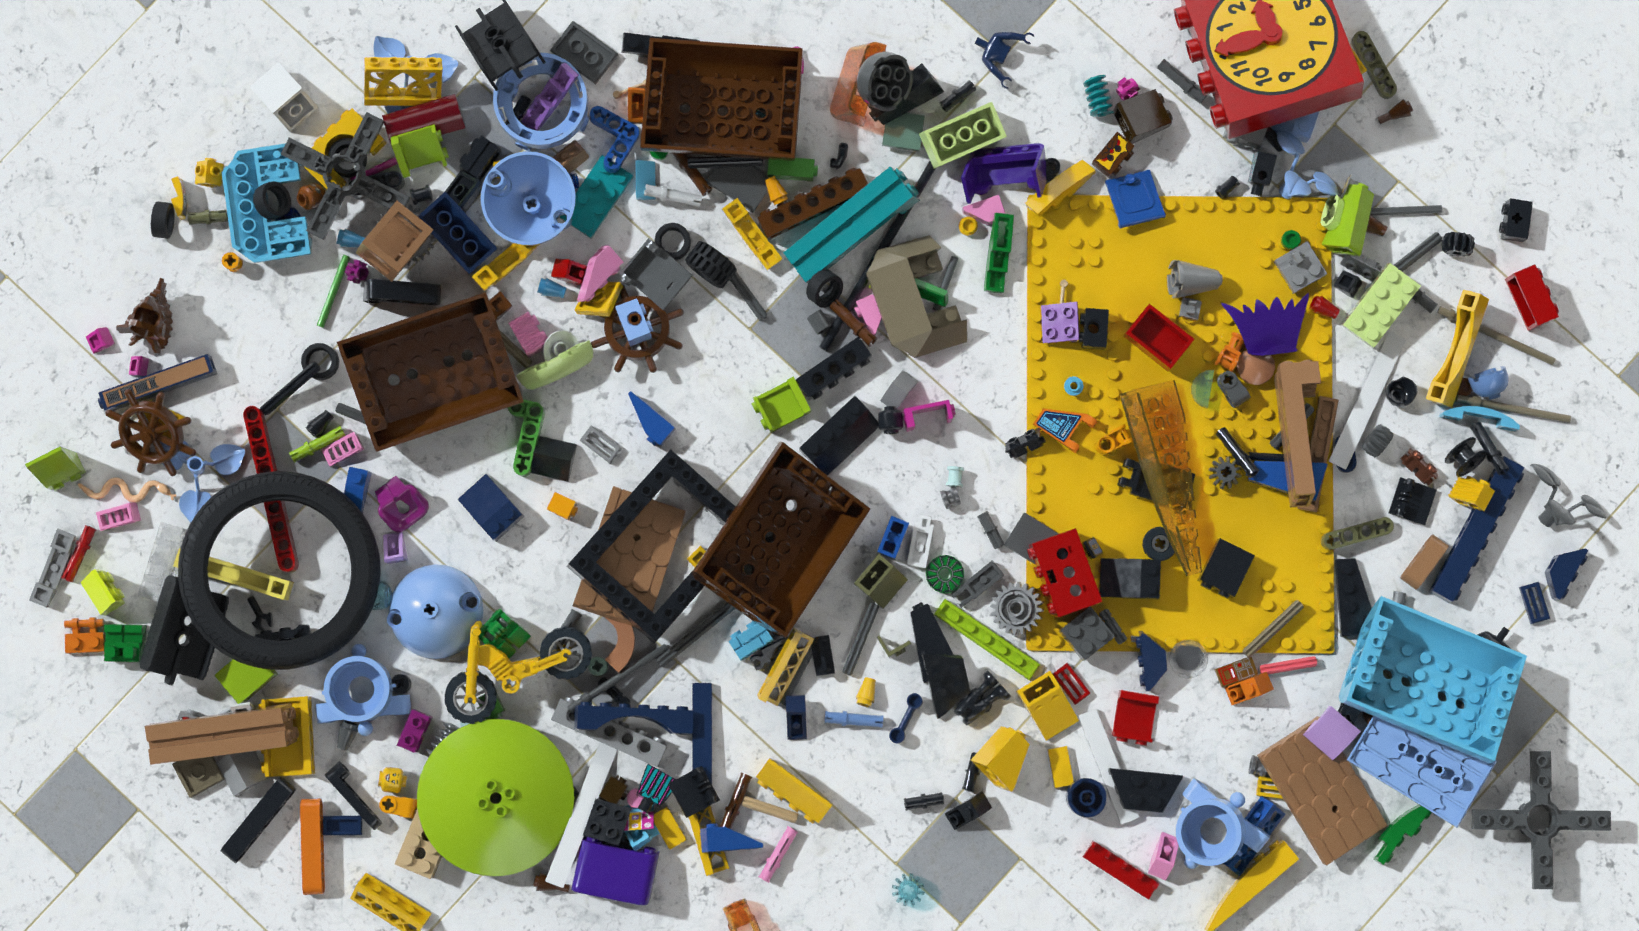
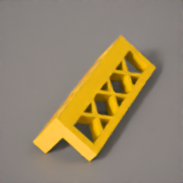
M793 627L757 694L759 700L765 703L768 701L776 706L779 705L813 643V637ZM801 637L808 640L805 647L797 649L796 646ZM796 653L797 662L788 666L787 663L791 655ZM787 670V680L779 683L778 679L782 672ZM778 687L779 695L774 700L769 696L773 688Z
M709 806L705 808L703 813L697 812L689 817L706 876L729 869L724 851H720L721 854L712 852L711 857L709 852L702 853L700 829L702 828L700 823L703 817L711 820L712 824L716 823L712 808ZM697 813L702 815L700 820L698 819ZM716 854L723 859L724 866L713 869L711 860Z
M365 873L357 883L350 899L401 931H414L408 924L416 927V931H421L432 914L368 873ZM358 892L365 895L366 899H363L362 897L357 895ZM375 903L381 905L382 909L376 907ZM392 914L397 915L399 919H395Z

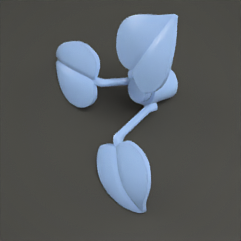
M380 36L375 37L373 47L375 57H412H405V47L399 40ZM435 53L425 57L442 59V83L448 81L458 67V62L455 59L444 54ZM430 73L428 79L432 78L435 73ZM405 74L404 88L408 86L409 75ZM385 106V110L388 114L412 106Z
M1282 131L1276 132L1277 140L1282 149L1289 154L1295 155L1290 171H1287L1284 175L1285 183L1279 188V193L1282 197L1291 199L1293 196H1309L1311 194L1309 184L1315 183L1316 188L1324 194L1331 196L1340 194L1334 181L1323 172H1315L1313 174L1314 179L1307 182L1293 172L1300 157L1299 154L1305 152L1304 147L1294 135Z
M183 440V444L189 446L188 443ZM161 442L165 451L170 450V446ZM231 444L219 445L210 453L213 462L202 461L197 456L188 459L190 455L181 451L171 459L176 470H179L183 463H185L190 472L194 474L196 492L192 490L186 491L179 500L180 510L190 523L201 507L211 498L208 492H200L198 475L204 472L206 465H215L216 471L222 475L234 474L242 464L245 449Z

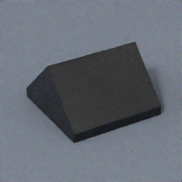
M461 170L445 191L466 213L481 194L483 184L478 179Z
M540 436L533 452L531 473L569 482L577 444Z

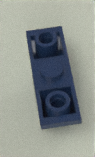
M1586 548L1556 555L1552 558L1544 573L1551 598L1554 601L1561 600V598L1564 599L1568 594L1569 589L1567 587L1570 582L1575 581L1578 576L1577 570L1579 566H1583L1588 558L1586 555L1588 550Z
M1138 631L1139 637H1136V646L1140 648L1141 656H1138L1137 659L1138 666L1142 667V675H1139L1140 686H1144L1145 691H1150L1167 671L1166 651L1146 633Z

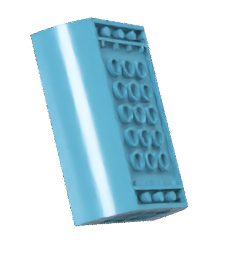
M1381 596L1372 607L1361 627L1339 693V701L1479 760L1492 763L1497 756L1527 655ZM1383 671H1390L1392 679L1385 678ZM1403 677L1407 678L1410 681V686H1404L1401 679ZM1438 692L1445 694L1446 701L1439 700ZM1456 700H1461L1464 703V709L1456 706Z

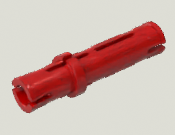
M88 525L84 526L79 540H76V547L61 577L62 579L73 583L87 550L91 548L90 543L97 529Z

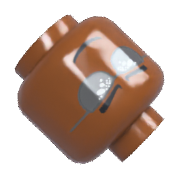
M317 183L302 186L298 191L297 201L306 210L318 208L325 190Z

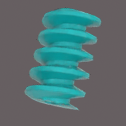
M1106 75L1093 76L1083 83L1084 87L1087 88L1085 93L1089 95L1086 99L1088 102H1091L1088 104V107L1092 109L1090 111V116L1103 117L1114 112L1108 111V108L1113 105L1106 103V101L1111 99L1110 96H1105L1106 93L1110 92L1109 89H1103L1104 86L1108 85V82H1102Z

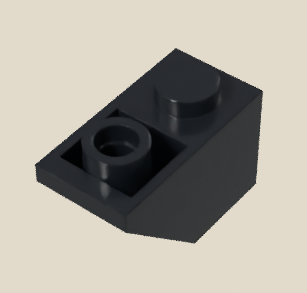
M983 791L949 810L945 815L953 829L956 830L982 816L992 806Z

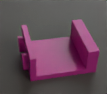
M949 400L903 409L906 432L914 430L913 415L945 409L947 423H951L956 415L954 404H950Z

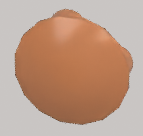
M1245 350L1239 356L1237 371L1246 384L1260 385L1267 382L1273 376L1275 363L1271 355H1251Z

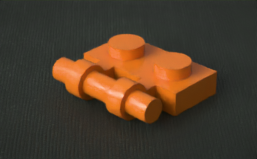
M90 617L86 620L72 618V620L64 621L65 628H72V634H65V653L104 652L105 632H98L97 628L104 626V619ZM80 627H89L90 633H80Z

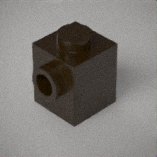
M618 774L616 777L611 776L599 796L614 804H618L620 800L624 801L630 792L627 790L629 786L626 784L627 780Z

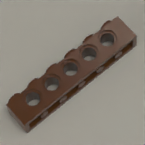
M861 168L849 169L845 172L846 175L840 178L835 176L829 179L828 183L823 186L821 184L816 185L807 194H804V192L799 193L790 202L783 201L777 205V208L771 211L770 209L762 211L758 217V222L767 240L769 241L848 201L868 184ZM843 183H851L852 189L844 190L842 188ZM832 190L836 195L834 198L829 199L825 196V193ZM816 199L819 203L817 206L811 207L808 205V201ZM793 207H799L801 209V213L798 215H793L791 213V209ZM776 215L784 217L782 223H776L773 219Z

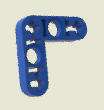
M595 106L590 110L589 114L591 123L617 137L605 156L603 163L604 169L607 172L615 173L620 169L638 141L639 128L601 106ZM601 113V117L595 118V114ZM617 121L620 126L614 129L609 126V123ZM634 131V135L629 137L628 133ZM618 145H624L626 146L627 150L625 152H619L617 151L616 147ZM614 156H616L615 165L609 166V162H612Z

